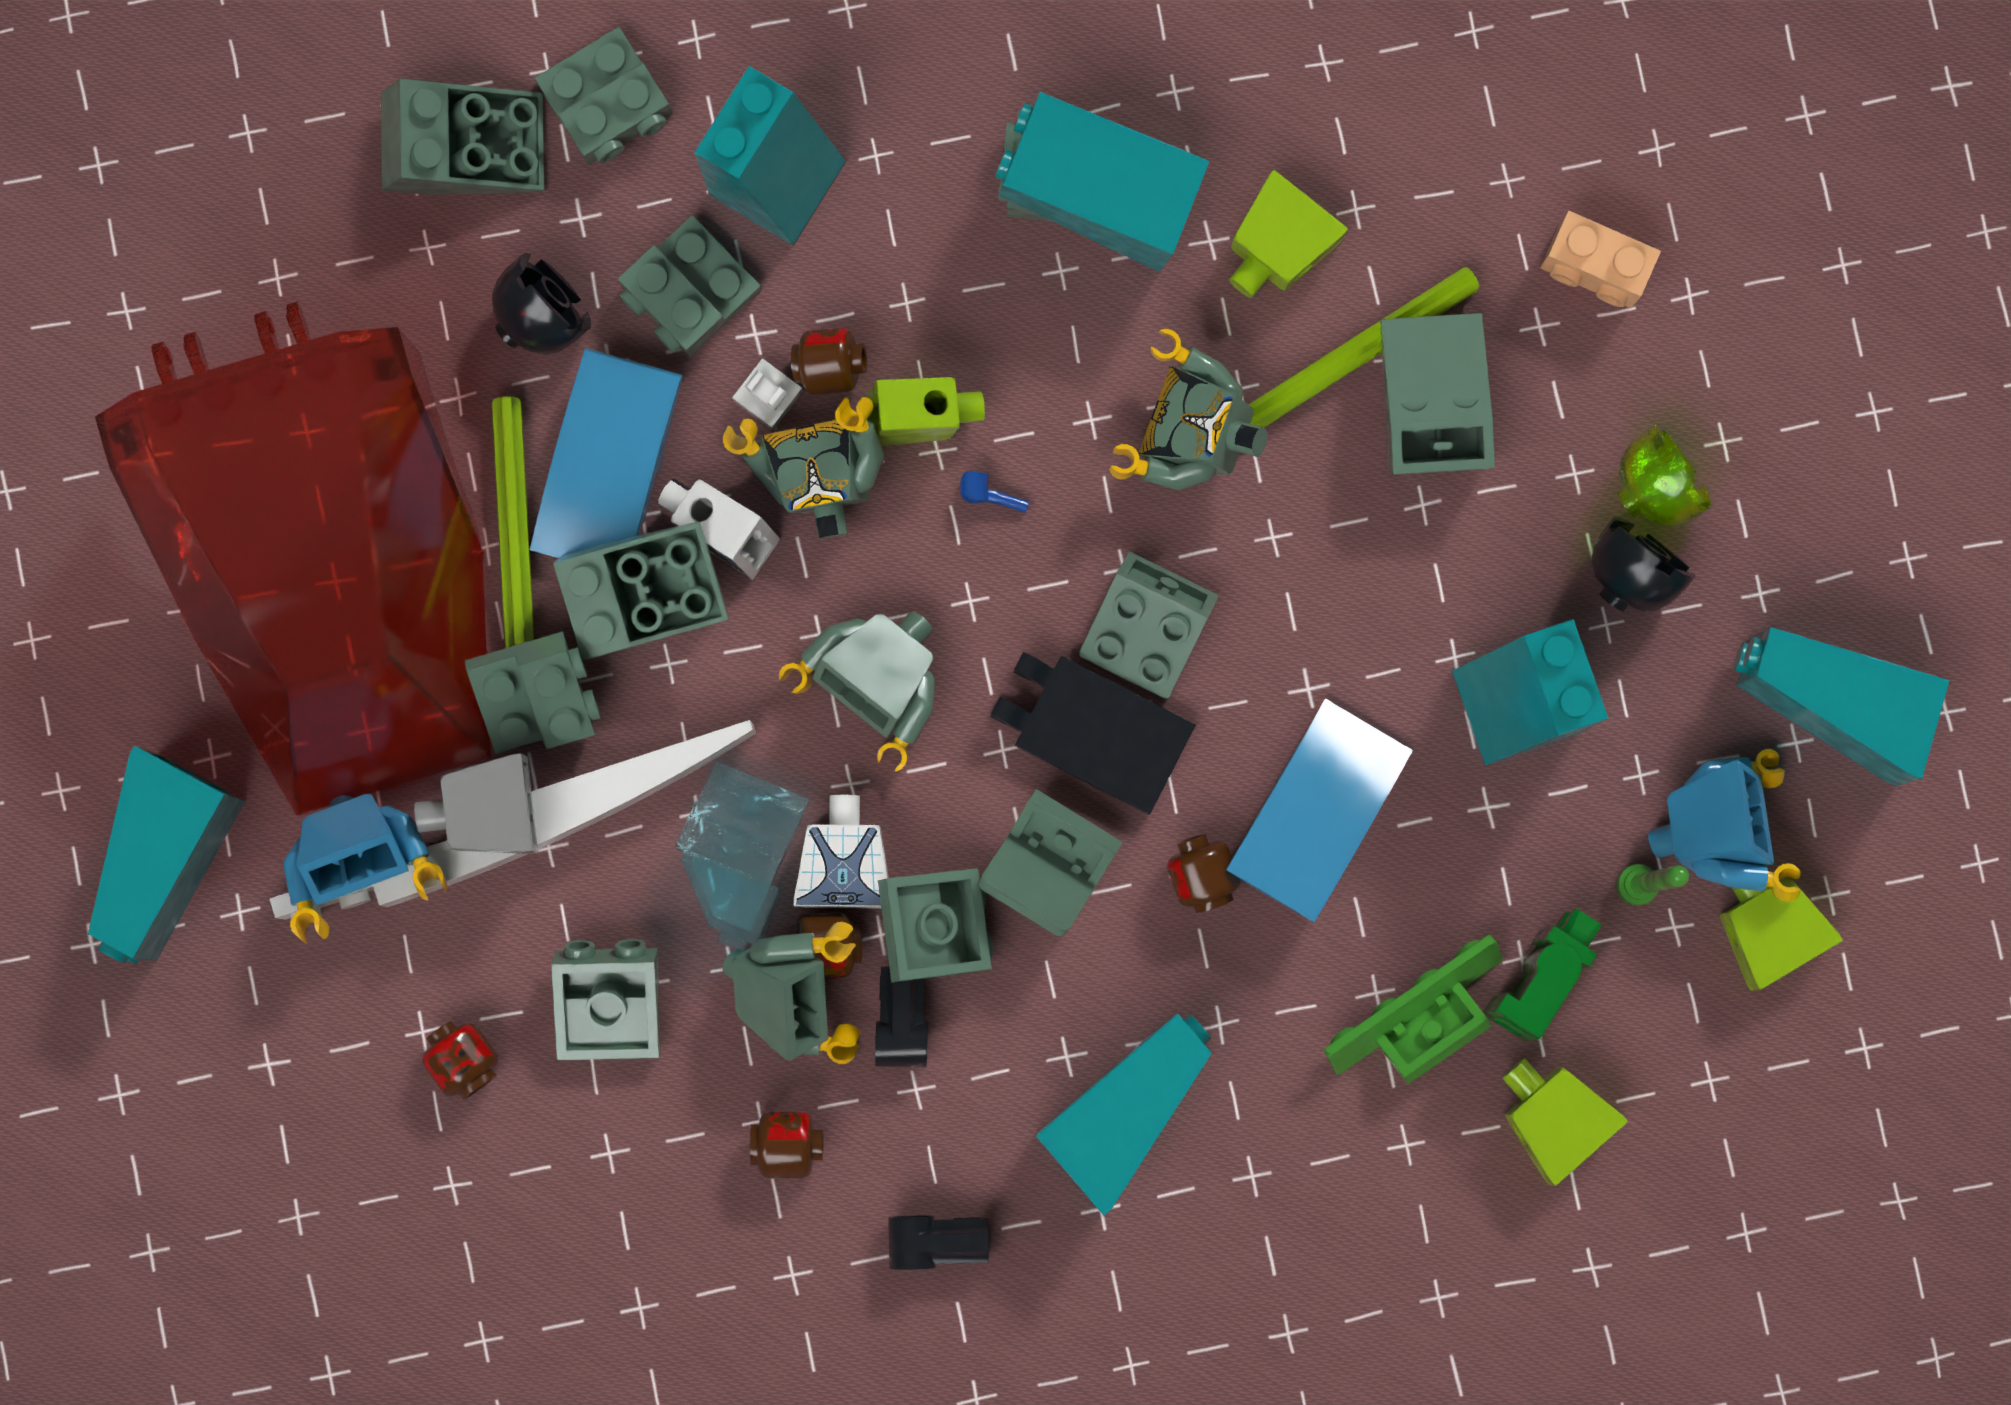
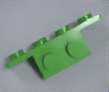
M1487 935L1480 941L1473 940L1459 949L1455 958L1440 969H1431L1423 973L1410 990L1397 999L1389 998L1380 1003L1372 1012V1016L1355 1028L1348 1027L1337 1033L1331 1040L1330 1045L1324 1049V1053L1336 1074L1343 1073L1377 1048H1380L1408 1085L1489 1029L1491 1025L1488 1018L1464 988L1503 961L1495 939L1491 935Z

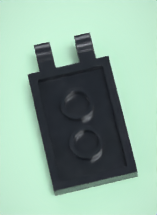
M1023 652L1013 673L1044 688L1032 713H1029L1016 704L1000 697L990 717L1021 733L1015 747L1150 815L1196 725L1063 656L1060 657L1055 669L1039 659Z

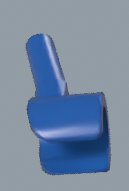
M966 472L961 476L960 494L965 502L974 504L996 503L1026 513L1029 501L997 490H988L989 474Z

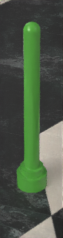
M1631 865L1624 868L1618 874L1615 883L1616 892L1620 899L1627 904L1635 906L1647 904L1656 897L1658 891L1684 886L1689 880V872L1680 865L1655 871L1646 865Z

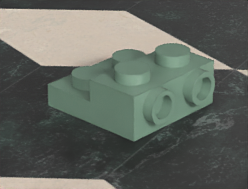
M617 27L534 78L588 165L596 160L599 163H605L614 159L625 149L624 143L639 134L643 138L653 135L667 124L665 118L673 114L668 101L644 63L640 61L620 27Z
M693 215L658 247L653 245L618 278L621 287L624 289L618 296L627 307L638 317L646 312L659 325L653 331L659 340L672 353L681 348L689 357L696 353L762 290L759 283Z
M563 631L465 660L466 671L496 754L540 740L544 741L546 749H550L595 735L592 721L601 718L596 698L592 689L584 692L582 690L579 679L587 677L581 653L578 647L569 650Z
M978 868L878 880L891 983L967 974L992 969L993 941L990 933L986 930L984 915L986 892L978 884L980 879Z
M626 939L617 942L615 949H595V944L591 941L575 940L566 943L564 950H556L551 967L557 1060L659 1058L661 1046L658 1007L660 998L658 948H646V943L643 940Z

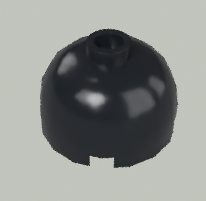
M524 253L504 270L494 286L492 305L494 315L498 321L495 325L496 331L502 340L513 348L519 345L529 352L544 355L560 352L577 341L591 328V318L588 312L580 318L578 311L571 303H578L581 299L561 274L542 259L535 265L528 262L531 254Z
M1614 516L1601 532L1592 553L1591 562L1594 575L1604 586L1599 593L1600 596L1611 606L1622 612L1628 606L1645 612L1657 611L1672 604L1696 577L1695 574L1687 572L1690 567L1656 538L1648 533L1645 537L1640 534L1637 537L1633 536L1629 532L1635 525L1619 516Z

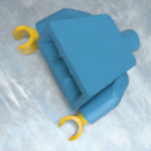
M1765 749L1757 754L1755 761H1750L1748 757L1704 762L1683 784V787L1670 793L1667 799L1670 824L1649 831L1648 840L1654 855L1661 859L1675 854L1679 863L1695 872L1698 878L1730 888L1761 892L1766 887H1771L1775 897L1782 901L1788 902L1797 899L1800 889L1785 887L1779 880L1786 877L1799 879L1801 872L1798 867L1790 863L1782 864L1775 872H1769L1766 867L1775 863L1763 787L1775 788L1780 786L1784 780L1785 770L1781 768L1768 770L1765 768L1777 766L1779 764V754L1773 749Z
M364 794L356 798L346 795L338 796L329 803L327 809L308 815L302 821L300 838L297 839L283 863L290 902L292 906H297L298 910L290 921V927L300 940L305 944L308 943L305 932L312 923H314L320 937L326 939L329 935L328 923L313 910L312 902H315L317 906L408 872L407 865H413L415 868L412 879L422 899L428 901L423 884L431 878L440 880L444 891H447L448 885L443 871L439 865L428 861L427 857L430 855V852L421 833L418 832L412 817L391 806L378 807L371 794Z

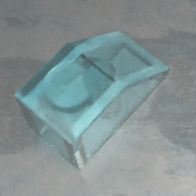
M685 850L681 860L708 925L720 930L716 940L745 951L748 942L753 944L758 939L763 938L783 890Z

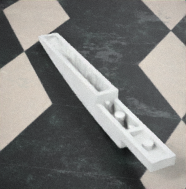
M748 720L532 791L538 850L639 802L706 765L755 735L756 731L753 723ZM447 841L427 847L430 855L427 857L428 861L439 865L448 886L527 855L457 851L450 849ZM407 865L408 872L317 906L315 902H312L313 910L322 917L320 908L338 902L341 909L355 907L371 901L369 895L371 891H375L379 906L390 907L417 898L419 894L412 879L415 868L413 865ZM435 878L428 879L423 884L426 894L443 888L440 880ZM289 892L270 898L275 918L292 919L293 915L298 911L297 906L291 905Z

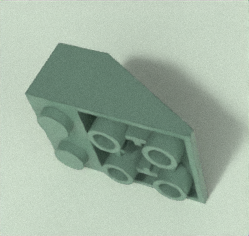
M409 79L397 80L381 92L382 191L425 195L544 191L543 93Z
M1482 313L1380 319L1388 470L1395 475L1495 468L1493 416Z
M700 521L620 539L565 554L553 563L582 660L729 620Z

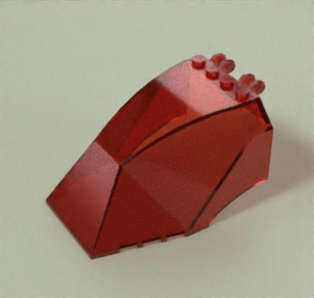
M297 301L286 306V318L297 344L279 349L271 317L268 316L266 311L255 314L254 321L265 354L209 370L200 338L196 332L189 333L183 337V347L194 375L177 379L172 354L164 341L152 344L151 349L154 363L162 384L131 393L95 416L108 466L195 642L293 811L299 816L329 807V803L338 796L346 795L356 798L364 794L376 793L492 758L491 739L465 666V660L488 654L485 624L484 549L471 505L468 502L439 417L421 354L399 327L341 331L311 340L304 313Z

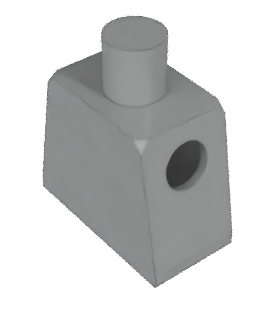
M521 753L441 776L443 799L415 802L414 811L418 832L446 829L447 843L450 849L516 854L538 853L528 757Z

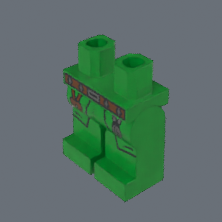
M1575 908L1571 913L1568 911L1564 912L1556 926L1539 930L1531 943L1539 949L1532 951L1525 958L1522 965L1523 976L1511 995L1505 993L1493 996L1483 1011L1485 1016L1523 1041L1540 1039L1578 980L1581 970L1590 967L1597 956V953L1589 949L1588 946L1602 925Z

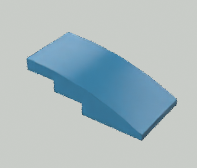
M588 348L584 350L552 458L531 541V551L560 558L565 554L639 535L641 525L646 519L656 474L661 469L683 375Z
M1325 699L1226 870L1238 879L1314 923L1413 750Z

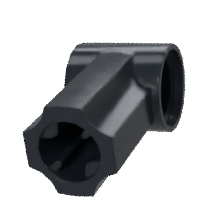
M881 967L880 1021H876L875 1034L876 1067H927L928 1022L924 1021L925 978L891 983L889 967Z
M931 1215L888 1217L889 1269L916 1270L936 1268L935 1264L989 1263L988 1218L934 1219V1216Z

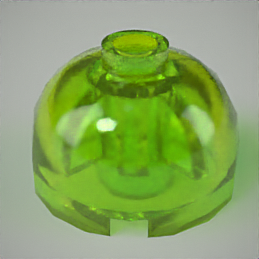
M1658 424L1641 433L1627 446L1621 457L1619 476L1624 488L1617 492L1622 504L1633 517L1642 513L1654 524L1671 527L1686 524L1714 507L1712 498L1705 485L1699 489H1696L1693 485L1696 482L1694 476L1696 470L1671 436L1665 430H1660Z

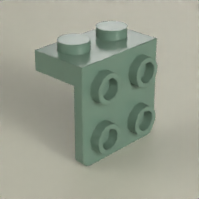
M1036 789L1009 835L983 872L978 884L983 891L1037 923L1042 928L1056 936H1065L1123 842Z

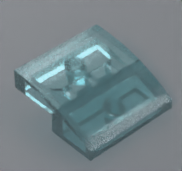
M715 761L699 800L695 801L676 844V849L771 887L809 804V799Z

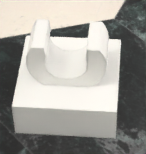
M762 358L732 399L759 421L774 430L802 394L803 389Z

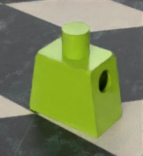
M1273 170L1233 239L1231 249L1244 261L1229 278V282L1248 298H1252L1267 279L1281 290L1286 291L1343 242L1348 228L1276 170Z
M952 377L876 380L865 396L873 403V410L868 420L874 423L882 446L950 439L960 428V423L981 422L985 418L982 392L957 393L956 381ZM925 405L931 406L937 415L929 413Z
M1786 877L1779 880L1785 887L1799 888L1791 878ZM1766 887L1762 892L1732 888L1739 903L1720 914L1721 922L1750 991L1765 988L1843 941L1836 929L1801 889L1797 899L1786 902L1775 897L1771 887Z
M1523 1058L1502 1076L1506 1084L1520 1098L1504 1115L1539 1173L1549 1185L1557 1186L1628 1122L1621 1113L1564 1068H1555L1543 1079L1531 1064Z

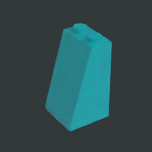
M748 66L694 152L711 197L792 246L799 239L846 164L845 159L794 92L751 66Z
M1039 92L1034 106L1024 102L1013 131L1022 134L1015 152L1008 149L1005 150L995 178L1004 181L998 195L1160 272L1174 254L1210 161L1042 92Z
M1574 619L1522 636L1451 671L1484 766L1581 734L1609 719Z
M1773 627L1751 637L1749 644L1741 643L1734 663V671L1740 673L1737 683L1739 688L1889 784L1899 786L1923 778L1950 680Z
M134 745L127 762L88 930V935L101 941L98 947L100 952L122 963L129 961L138 964L140 959L157 961L246 802L245 800L158 753Z
M1173 1014L1035 1133L1040 1142L1103 1216L1113 1208L1212 1054L1205 1046L1212 1039L1211 1036L1192 1015H1188L1183 1020L1179 1014Z

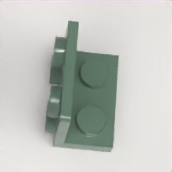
M1129 551L1115 575L1079 655L1081 658L1162 698H1169L1219 595Z

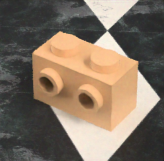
M1568 210L1557 228L1540 269L1550 272V276L1560 283L1572 287L1579 285L1595 292L1600 300L1617 307H1624L1625 305L1632 308L1642 296L1661 251Z

